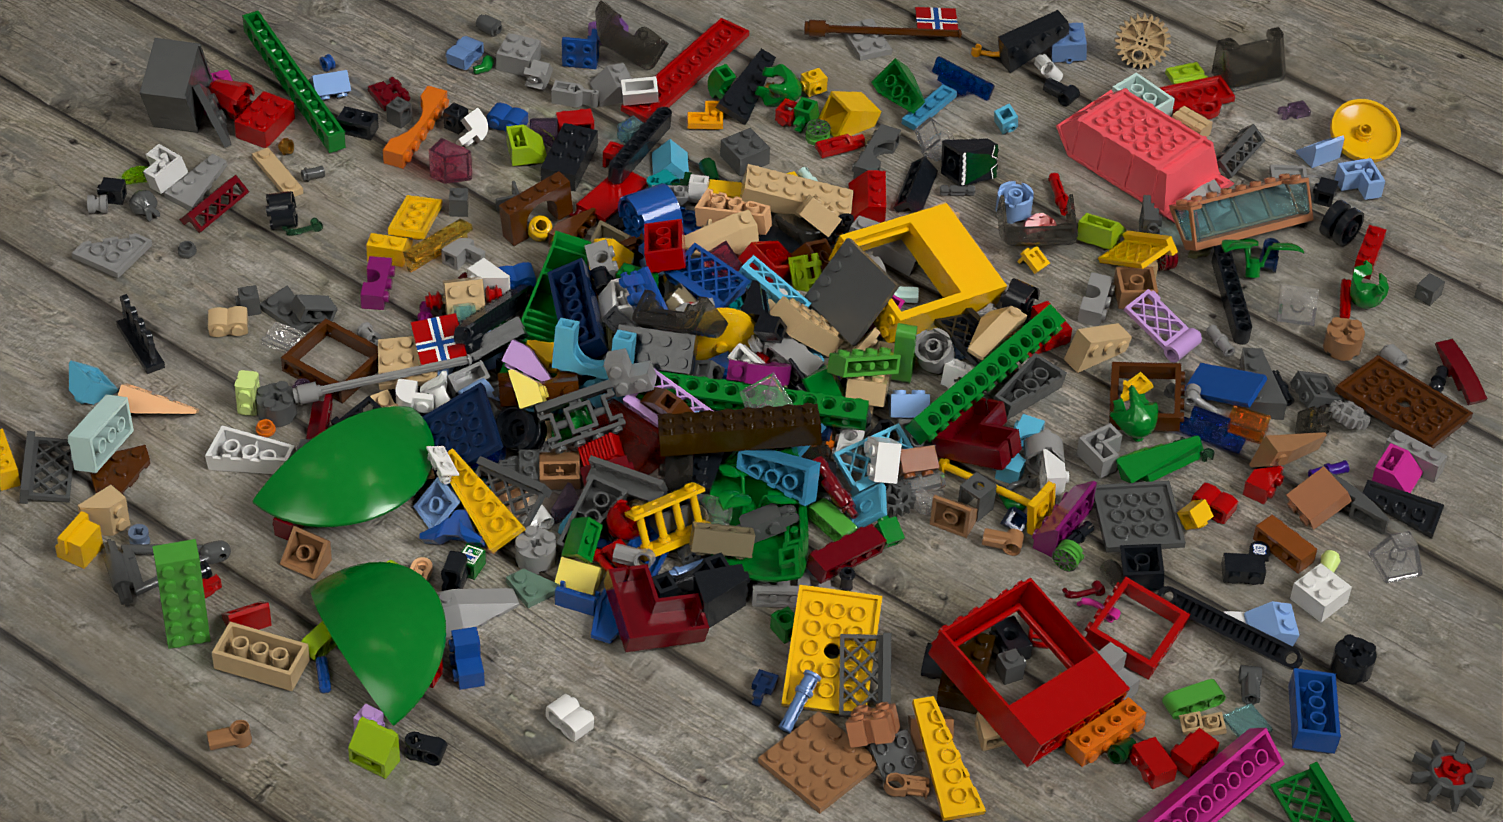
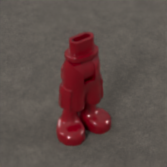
M822 456L813 459V461L821 463L819 475L822 476L823 480L820 482V485L829 494L833 503L840 509H843V514H849L852 519L857 518L859 513L855 510L854 500L850 493L843 488L837 476L832 473L828 462Z

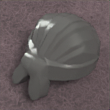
M138 190L132 195L129 200L132 213L145 214L148 221L152 220V214L160 217V212L156 209L158 201L152 192Z

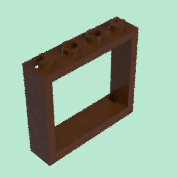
M326 318L281 357L282 371L305 384L315 382L316 385L324 386L338 383L339 381L300 361L326 336H329L369 358L345 381L372 376L378 372V346ZM360 387L332 392V398L343 404Z
M1112 362L1109 424L1111 423L1117 430H1122L1110 416V413L1114 411L1113 401L1118 400L1119 378H1133L1141 372L1148 379H1175L1174 414L1158 413L1154 431L1180 432V422H1184V412H1180V410H1184L1185 399L1181 398V396H1185V385H1181V383H1185V371H1181V363Z

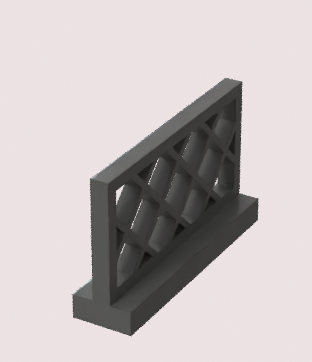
M27 431L19 503L28 504V499L70 503L73 473L71 449L63 452L59 448L61 446H70L68 439L35 436V431ZM38 444H47L50 447L43 450ZM53 451L59 454L54 459L48 455ZM44 457L49 462L41 465L37 460ZM65 459L69 464L62 467L58 462ZM52 465L58 469L53 473L47 470ZM43 472L46 475L45 478L40 480L37 476H35L36 474ZM60 474H64L67 477V479L60 481L56 477ZM50 480L56 484L51 488L45 484ZM38 487H41L45 490L43 493L33 492V490ZM61 488L66 492V495H58L55 491Z
M480 456L476 462L479 466L475 473L479 477L482 473L488 475L489 481L485 482V484L491 486V490L496 496L507 493L508 501L503 502L505 506L510 505L511 512L516 518L518 515L526 512L527 518L522 525L525 528L530 526L545 497L549 498L552 490L539 481ZM503 481L505 488L496 491L494 484ZM519 488L521 495L512 499L510 491ZM533 495L537 496L535 504L528 506L526 498ZM523 500L525 508L515 511L513 503Z
M883 633V635L840 634L839 717H851L852 711H843L844 703L849 699L857 706L864 705L871 699L876 704L881 702L891 704V633ZM844 640H853L858 647L850 653L844 647ZM868 641H878V648L873 653L864 646ZM861 648L869 655L862 663L853 656ZM850 658L858 665L851 673L844 667V663ZM871 658L878 664V668L873 673L864 666ZM859 669H862L868 675L862 683L853 676ZM850 678L858 685L851 693L844 688V683ZM870 679L878 685V688L872 694L864 687ZM859 689H862L869 696L861 704L853 697Z

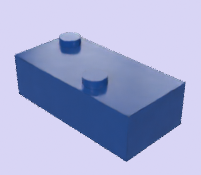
M1294 668L1288 684L1292 748L1335 754L1341 738L1336 674Z

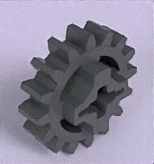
M902 480L897 484H884L886 486L887 515L891 513L892 517H894L896 514H899L902 517L903 512L909 514L910 509H914L916 501L915 490L910 489V484L903 485Z

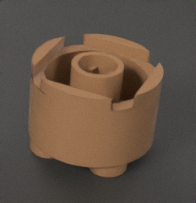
M1334 317L1327 326L1323 342L1325 352L1327 353L1328 351L1331 353V357L1341 361H1349L1354 356H1358L1365 337L1362 323L1359 320Z

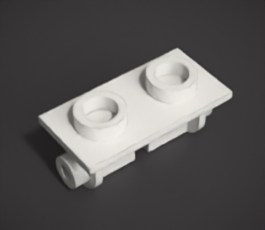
M444 446L426 447L429 452L427 459L431 462L434 470H438L436 473L441 483L447 485L451 482L452 476H459Z

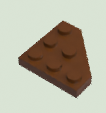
M146 445L115 451L97 473L89 472L95 493L112 485L124 496L125 490L128 487L131 488L139 478L141 471L147 469L150 465Z

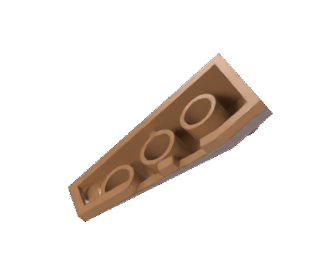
M1322 432L1266 435L1249 465L1250 467L1286 465L1318 450L1327 434Z

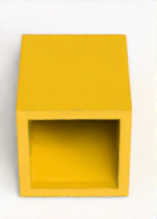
M831 91L818 119L825 120L830 124V134L833 137L844 134L852 136L874 127L882 111L862 92Z

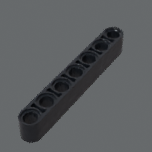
M657 108L610 161L608 180L611 183H622L670 129L672 110L670 108Z
M1220 244L1214 246L1211 263L1233 341L1239 345H1245L1250 340L1252 322L1232 252L1230 250L1225 253Z

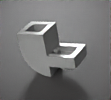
M533 60L531 68L525 67L523 73L527 78L525 86L544 90L549 83L553 71L550 63Z
M470 238L454 239L442 249V264L458 270L465 262L473 265L482 258H485V251L475 247L474 240Z

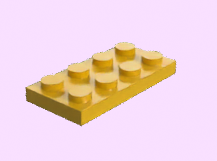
M407 195L388 227V235L410 237L415 240L425 239L442 208L443 200Z

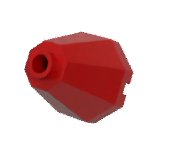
M217 79L211 82L208 87L211 94L214 93L218 99L217 104L234 120L252 103L250 96L255 94L253 86L246 82Z

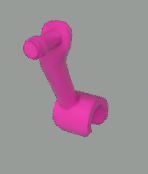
M1086 597L1081 598V601L1077 602V606L1083 604L1097 609L1105 607L1098 601ZM1113 607L1106 617L1107 622L1112 623L1114 620H1118L1121 614L1120 610Z

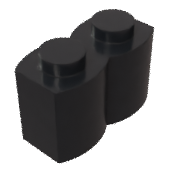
M459 551L449 552L441 571V578L443 580L442 591L464 588L468 579V571L466 569L468 559L465 553Z

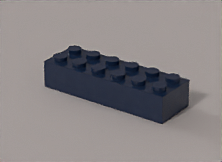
M583 258L547 272L557 320L565 318L580 322L578 344L581 351L592 359L609 352L593 278Z

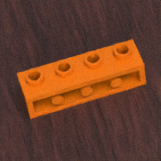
M1128 697L1067 737L1065 752L1081 767L1088 763H1093L1098 756L1104 752L1107 753L1111 745L1128 738L1134 732L1141 731L1145 726L1146 712Z

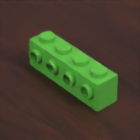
M879 347V350L866 348L865 351L852 349V352L838 350V353L829 354L827 372L843 378L898 374L901 355L891 352V349L886 347Z

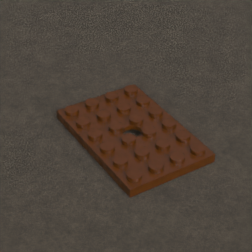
M1379 355L1339 383L1334 391L1343 398L1354 402L1355 405L1363 408L1375 418L1388 424L1391 428L1433 449L1468 422L1473 415V412L1437 390L1432 389L1424 382ZM1406 401L1410 406L1402 407L1398 403Z

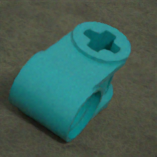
M663 169L646 179L648 188L661 183L671 185L672 182H680V179L667 169Z

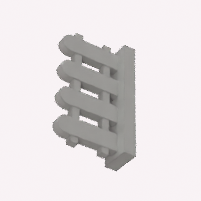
M805 568L803 576L800 579H795L798 581V586H790V581L777 582V585H769V582L757 581V584H753L752 606H788L789 608H796L799 585L810 586V580L817 579ZM835 577L822 584L818 581V586L814 587L836 589L831 587V581H834Z

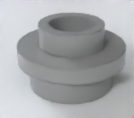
M751 335V338L748 339L751 350L754 353L763 352L764 342L760 341L757 335Z

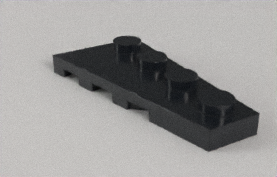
M1369 479L1367 480L1363 494L1383 512L1427 537L1433 538L1444 504Z

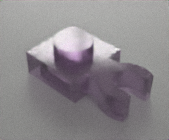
M1301 100L1288 103L1287 107H1279L1277 114H1282V120H1288L1290 117L1300 119L1309 117L1311 110Z

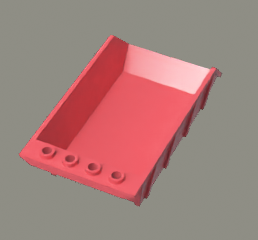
M1127 88L1115 92L1109 90L1055 125L1068 157L1140 202L1143 201V195H1151V203H1154V208H1159V214L1174 222L1169 205L1176 204V200L1183 199L1201 185L1214 179L1221 189L1234 185V182L1222 176L1219 172L1212 141L1185 126L1181 121L1175 120L1160 111L1153 104L1147 103L1132 94ZM1175 209L1177 216L1180 218L1179 221L1188 217L1185 210Z

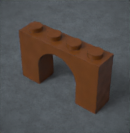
M558 171L500 204L499 210L503 237L513 246L528 239V217L532 210L542 202L547 201L548 211L558 221L572 213L570 181Z
M556 369V377L540 381L543 386H546L549 394L546 400L548 401L579 390L577 373ZM509 372L498 373L501 406L519 405Z

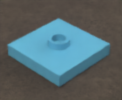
M882 482L852 497L856 505L855 510L859 513V516L855 519L850 517V520L857 528L865 527L887 516L886 486Z

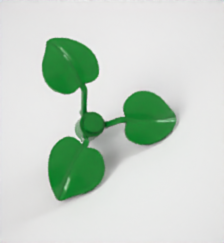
M1255 239L1222 240L1221 243L1225 253L1234 249H1244L1246 259L1245 276L1250 278L1260 277V267H1264V263L1271 250H1291L1304 254V250L1296 244L1273 243L1272 246H1268L1260 262L1258 257H1251V248L1259 245V242Z
M736 462L719 466L718 470L724 476L740 477L741 493L736 490H722L719 492L718 500L723 511L732 507H740V518L742 514L761 508L766 499L768 502L776 504H800L798 500L793 497H787L784 495V492L778 489H769L756 507L752 498L745 494L744 476L750 475L737 469Z

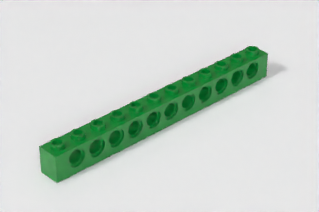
M255 11L242 15L244 33L327 151L332 153L346 148L345 131L261 13Z
M1049 304L919 413L905 429L920 445L926 440L931 442L938 435L936 433L938 430L942 432L950 425L948 421L951 420L953 423L961 416L959 413L961 410L965 413L973 406L971 403L973 400L976 403L984 396V391L987 393L996 386L994 384L995 381L1000 383L1007 377L1005 374L1007 371L1011 374L1018 367V362L1022 364L1030 357L1028 353L1033 355L1041 348L1039 346L1040 343L1045 345L1051 339V334L1054 336L1063 329L1061 325L1066 320Z
M658 371L712 410H735L746 407L762 408L764 406L776 407L784 406L788 403H791V405L812 403L818 404L820 420L825 426L861 431L866 429L869 400ZM656 378L655 386L661 385V380ZM673 388L667 389L676 395V390ZM648 391L640 392L636 398L642 400ZM688 399L683 400L688 406L692 407L691 401Z

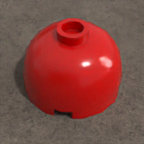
M620 499L608 510L606 517L608 531L615 538L627 541L633 540L640 535L637 522L625 516V512L631 510V508L626 505L628 501Z

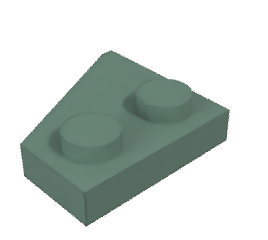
M524 568L506 577V583L510 588L514 589L515 594L527 608L555 596L556 587H560L559 584Z

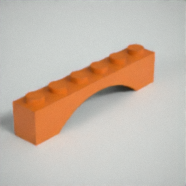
M432 86L426 87L420 96L422 115L419 121L407 132L388 141L383 149L384 164L404 169L406 164L411 161L413 154L418 151L421 142L425 141L428 132L433 129L437 119H440L442 112L449 105L446 90Z

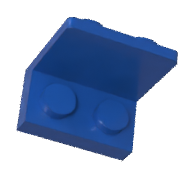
M592 29L591 35H588L587 39L562 37V66L597 69L599 60V29Z

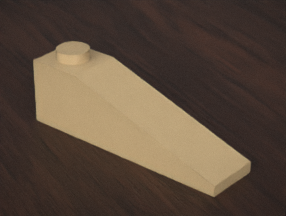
M749 210L732 214L685 235V252L694 243H697L711 254H720V256L737 254V256H740L751 242H759L757 223ZM696 250L692 255H701V253Z

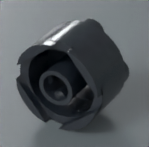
M293 191L266 194L268 205L266 206L267 217L271 216V231L298 227V214H296L295 209L297 206Z
M1013 278L1010 281L1007 292L1004 291L1001 294V308L1013 306L1026 314L1027 318H1030L1035 299L1039 300L1040 290L1035 286Z
M1345 635L1343 639L1337 642L1330 664L1331 670L1333 669L1336 674V678L1350 685H1357V682L1363 681L1364 683L1368 681L1372 675L1377 658L1376 646L1354 635Z

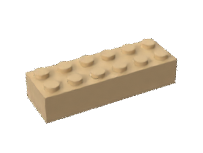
M748 164L742 180L740 198H742L743 202L754 201L768 205L771 212L805 220L796 210L809 194L812 197L816 194L826 202L824 204L825 207L831 206L841 215L844 213L851 214L853 190Z

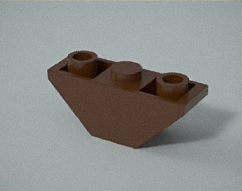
M654 387V390L648 391L640 401L641 404L658 415L693 412L681 398L665 388Z

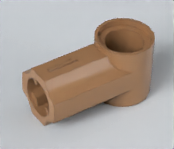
M985 528L982 545L1000 548L1007 555L1016 556L1021 552L1024 534L1018 529H1009L1007 532Z
M236 720L230 727L207 731L210 750L233 745L237 748H245L252 742L250 726L245 720Z

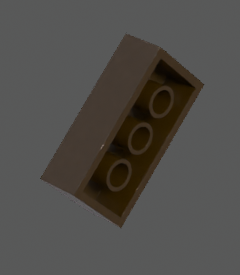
M980 633L958 647L982 675L987 678L994 649L995 635ZM943 671L936 702L938 706L976 714L978 712L977 709Z

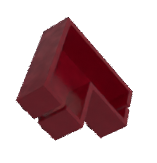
M981 398L976 403L973 400L971 402L973 406L965 413L961 410L959 412L961 416L953 423L951 420L948 421L950 425L942 432L938 430L936 432L938 435L932 440V445H935L936 454L939 458L996 470H1003L1022 449L1019 429L1003 426L1007 422L1004 402L988 399L986 404V398Z
M648 564L630 566L626 582H623L627 571L626 567L607 570L604 586L625 652L705 642L710 627L705 612H702L703 606L698 593L658 598Z

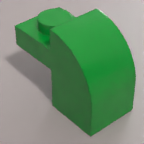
M727 64L714 68L708 77L707 86L712 98L718 97L721 100L737 77Z

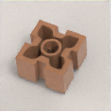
M888 702L878 703L875 708L868 707L865 704L856 706L851 713V717L845 723L851 748L867 746L870 743H875L876 745L892 743L896 737L895 734L900 729L896 704H888Z

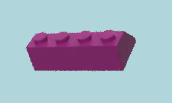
M1091 481L1075 485L1069 492L1064 493L1060 504L1054 506L1052 514L1046 516L1040 529L1037 528L1032 536V539H1034L1033 549L1052 557V552L1058 547L1060 542L1070 536L1072 530L1078 528L1091 512L1097 482Z

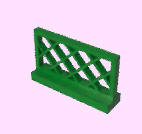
M1318 762L1310 764L1308 770L1270 784V789L1291 822H1300L1301 819L1311 822H1355ZM1308 778L1311 783L1309 788L1298 785L1299 780ZM1288 787L1292 790L1288 796L1281 794L1278 789ZM1295 790L1307 793L1305 799L1293 797ZM1310 794L1319 796L1321 799L1320 804L1309 802ZM1290 803L1302 805L1300 812L1290 810ZM1305 807L1317 809L1315 817L1303 814ZM1320 811L1330 813V821L1318 818Z

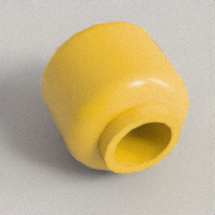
M542 215L533 217L527 227L528 235L535 241L546 240L548 233L552 230L551 221Z

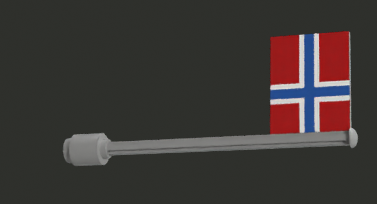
M456 313L410 322L420 366L324 386L316 385L315 382L297 385V388H292L295 404L301 403L302 405L317 402L323 394L466 364L471 365L472 357L466 353L465 346L457 345L454 342V331L459 325Z

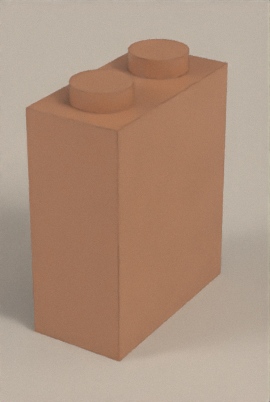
M1324 466L1286 494L1289 501L1287 505L1293 513L1297 511L1302 523L1305 526L1309 524L1313 530L1352 502L1348 491Z

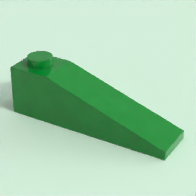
M896 58L871 82L879 94L912 114L925 103L914 75L908 66Z

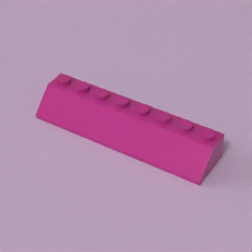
M1249 728L1137 822H1217L1285 765L1267 728Z

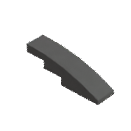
M1331 473L1350 495L1352 502L1344 507L1350 510L1349 517L1384 535L1389 518L1365 494L1344 479Z

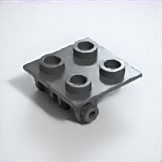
M908 729L896 733L892 743L869 744L871 749L868 751L874 756L883 782H885L886 777L890 773L908 775L923 770Z

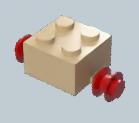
M481 277L444 280V296L439 291L436 292V295H431L428 292V296H425L426 307H430V311L435 306L440 310L443 304H445L446 315L455 313V310L458 320H463L473 315L477 310H481L480 308H484L485 299L487 303H491L492 300L502 296V290L497 285H495L494 289H490L487 286L484 293L483 279Z

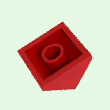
M264 601L221 614L226 627L229 622L257 630L272 626L270 606L268 602Z

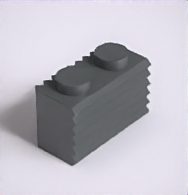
M295 295L290 306L299 321L307 323L309 321L310 323H321L325 318L333 321L338 310L333 300L326 295Z

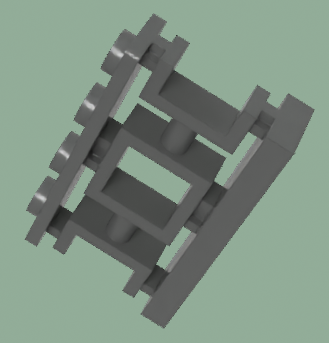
M610 379L534 406V412L536 417H538L539 423L549 420L555 437L549 438L546 441L550 453L560 454L567 451L568 447L574 446L577 448L585 445V441L591 439L594 441L611 432L617 434L623 431V428L626 426L623 414L620 413L612 416L607 403L608 399L615 396ZM601 395L602 407L593 410L590 400L587 399ZM586 407L592 424L575 429L569 413ZM563 408L565 420L555 422L553 414L549 412ZM606 414L610 425L596 429L599 427L596 417ZM569 427L573 438L559 442L562 439L559 430Z

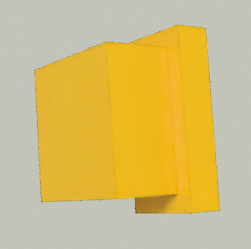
M81 511L57 537L58 544L55 546L58 558L85 569L104 548L100 525L89 521L88 514Z

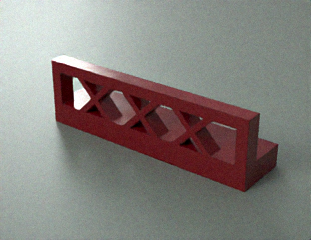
M234 175L179 220L183 225L190 222L200 233L250 191L238 176ZM235 184L243 192L240 195L233 194V186ZM221 196L229 197L228 205L221 204ZM209 206L217 207L216 215L209 214ZM197 215L204 217L203 226L195 219Z
M332 393L325 394L324 401L313 402L306 439H313L330 428L333 411Z

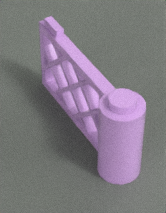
M1148 289L1127 305L1124 311L1164 349L1165 357L1170 362L1176 363L1201 343V333L1194 328H1188L1160 301L1161 297L1155 291ZM1147 296L1153 305L1144 304V298ZM1131 308H1141V314H1136ZM1145 309L1153 310L1154 316L1145 315ZM1157 311H1162L1166 318L1158 317ZM1146 320L1154 321V327H1149L1146 324ZM1158 322L1167 323V329L1159 328ZM1171 324L1177 325L1181 330H1171ZM1159 333L1167 334L1168 340L1165 342L1159 336Z

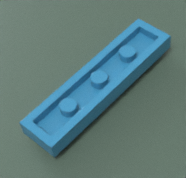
M944 84L941 85L925 99V103L914 114L911 112L906 114L902 118L901 124L914 131L918 130L955 99L957 91Z

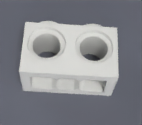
M841 428L840 434H836L835 445L837 447H833L831 459H834L832 455L835 452L863 440L865 431ZM858 447L857 454L861 455L863 447ZM846 454L840 456L843 462L851 463L852 456ZM855 458L853 466L858 467L860 459Z

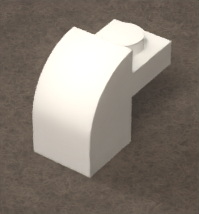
M476 108L461 120L468 133L455 142L459 148L462 146L467 148L475 141L479 144L488 132V122L480 109Z
M691 174L688 202H699L709 186V176Z
M398 379L396 385V403L398 406L412 407L421 413H429L434 410V394L418 393V381Z

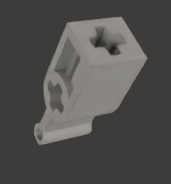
M555 80L551 90L552 104L570 107H580L582 105H588L593 108L598 107L597 90L584 89L580 84Z

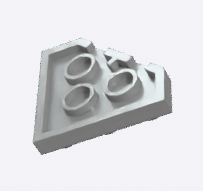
M130 234L129 238L123 239L111 237L102 239L103 242L97 243L86 241L72 252V258L119 278L152 246V240L139 234Z

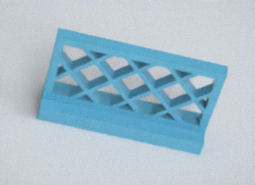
M899 423L871 436L889 438L890 433L896 430L900 437L899 443L902 444L901 448H913ZM867 438L832 455L852 488L850 491L852 496L881 483L873 482L868 479L869 476L865 477L867 475L868 462L870 463L871 459L857 454L858 447H864ZM843 454L852 456L851 463L843 462L840 456ZM855 458L865 461L863 469L853 466ZM852 470L862 473L860 480L854 481L851 476Z

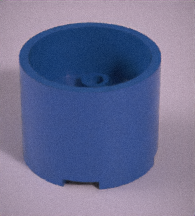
M664 183L625 195L619 199L618 213L619 217H623V224L626 228L623 231L631 237L635 236L637 238L640 237L641 233L644 234V224L675 219H682L683 223L679 203L673 191Z

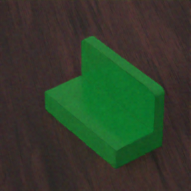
M590 517L573 518L562 556H575L585 563H592L603 525Z

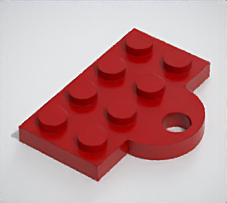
M1221 75L1159 87L1175 99L1172 114L1186 106L1207 119L1217 117L1220 114L1222 104L1235 102L1236 97Z

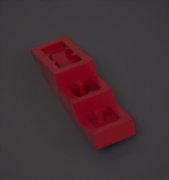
M1453 339L1436 342L1435 346L1443 366H1446L1449 370L1448 378L1452 377L1457 390L1463 392L1467 405L1485 402L1488 398L1473 367Z

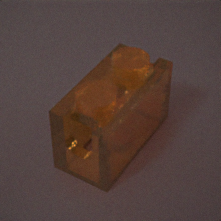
M1233 405L1227 420L1225 434L1261 444L1268 431L1271 416Z

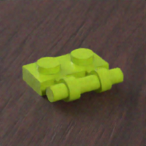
M818 253L811 254V262H809L808 254L788 258L793 288L795 290L808 292L822 273V261L819 260ZM810 267L814 269L815 278L811 276Z

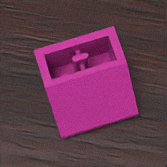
M1390 443L1375 467L1372 481L1411 493L1421 478L1423 471L1408 450Z

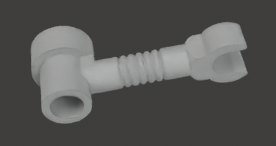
M1188 384L1184 393L1186 405L1194 406L1196 404L1213 414L1221 424L1225 423L1224 417L1229 419V411L1216 408L1200 398V386Z

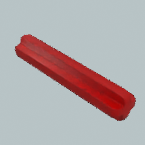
M1344 278L1341 280L1339 318L1350 319V279L1346 280Z

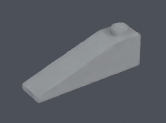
M513 588L451 589L437 593L445 612L446 640L452 639L451 630L477 627L478 625L482 627L487 624L489 619L495 616L500 617L519 606V601Z

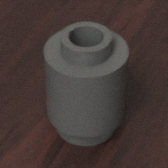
M481 14L476 20V27L491 36H496L502 31L501 21L489 15Z

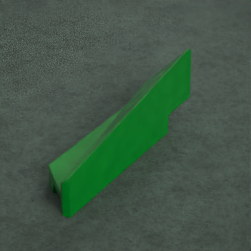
M1193 436L1117 458L1116 463L1121 480L1131 484L1139 479L1152 482L1199 460V452L1204 449L1201 438Z

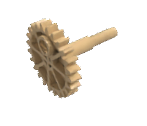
M1136 13L1135 19L1130 16L1129 22L1124 20L1125 26L1119 25L1121 31H1116V35L1119 37L1114 38L1115 42H1118L1115 48L1119 49L1117 54L1122 55L1121 60L1127 59V65L1132 62L1133 68L1139 64L1140 69H1142L1144 64L1148 69L1149 63L1156 66V60L1162 62L1160 56L1166 57L1164 50L1169 51L1170 49L1166 45L1171 44V41L1167 39L1171 35L1166 33L1169 29L1168 27H1163L1164 21L1158 23L1159 17L1153 20L1152 14L1147 18L1145 13H1143L1142 17ZM1138 50H1139V51H1142V55H1141V56H1139V57H1135V56H1134V53H1135L1136 51H1138Z

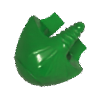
M783 64L764 67L763 76L770 78L781 76L784 78L781 84H770L768 88L757 86L755 94L762 97L765 106L778 107L785 98L793 101L799 99L802 93L801 83L789 68ZM770 91L778 94L780 97L773 96Z
M1367 260L1363 262V265L1355 266L1350 287V297L1353 303L1364 309L1380 305L1389 290L1387 278L1382 273H1379L1378 285L1362 283V279L1365 276L1372 274V264Z
M1131 385L1129 387V409H1125L1123 399L1114 400V411L1110 413V416L1135 442H1141L1144 437H1147L1154 431L1158 419V404L1156 402H1149L1144 393L1138 394L1136 388Z

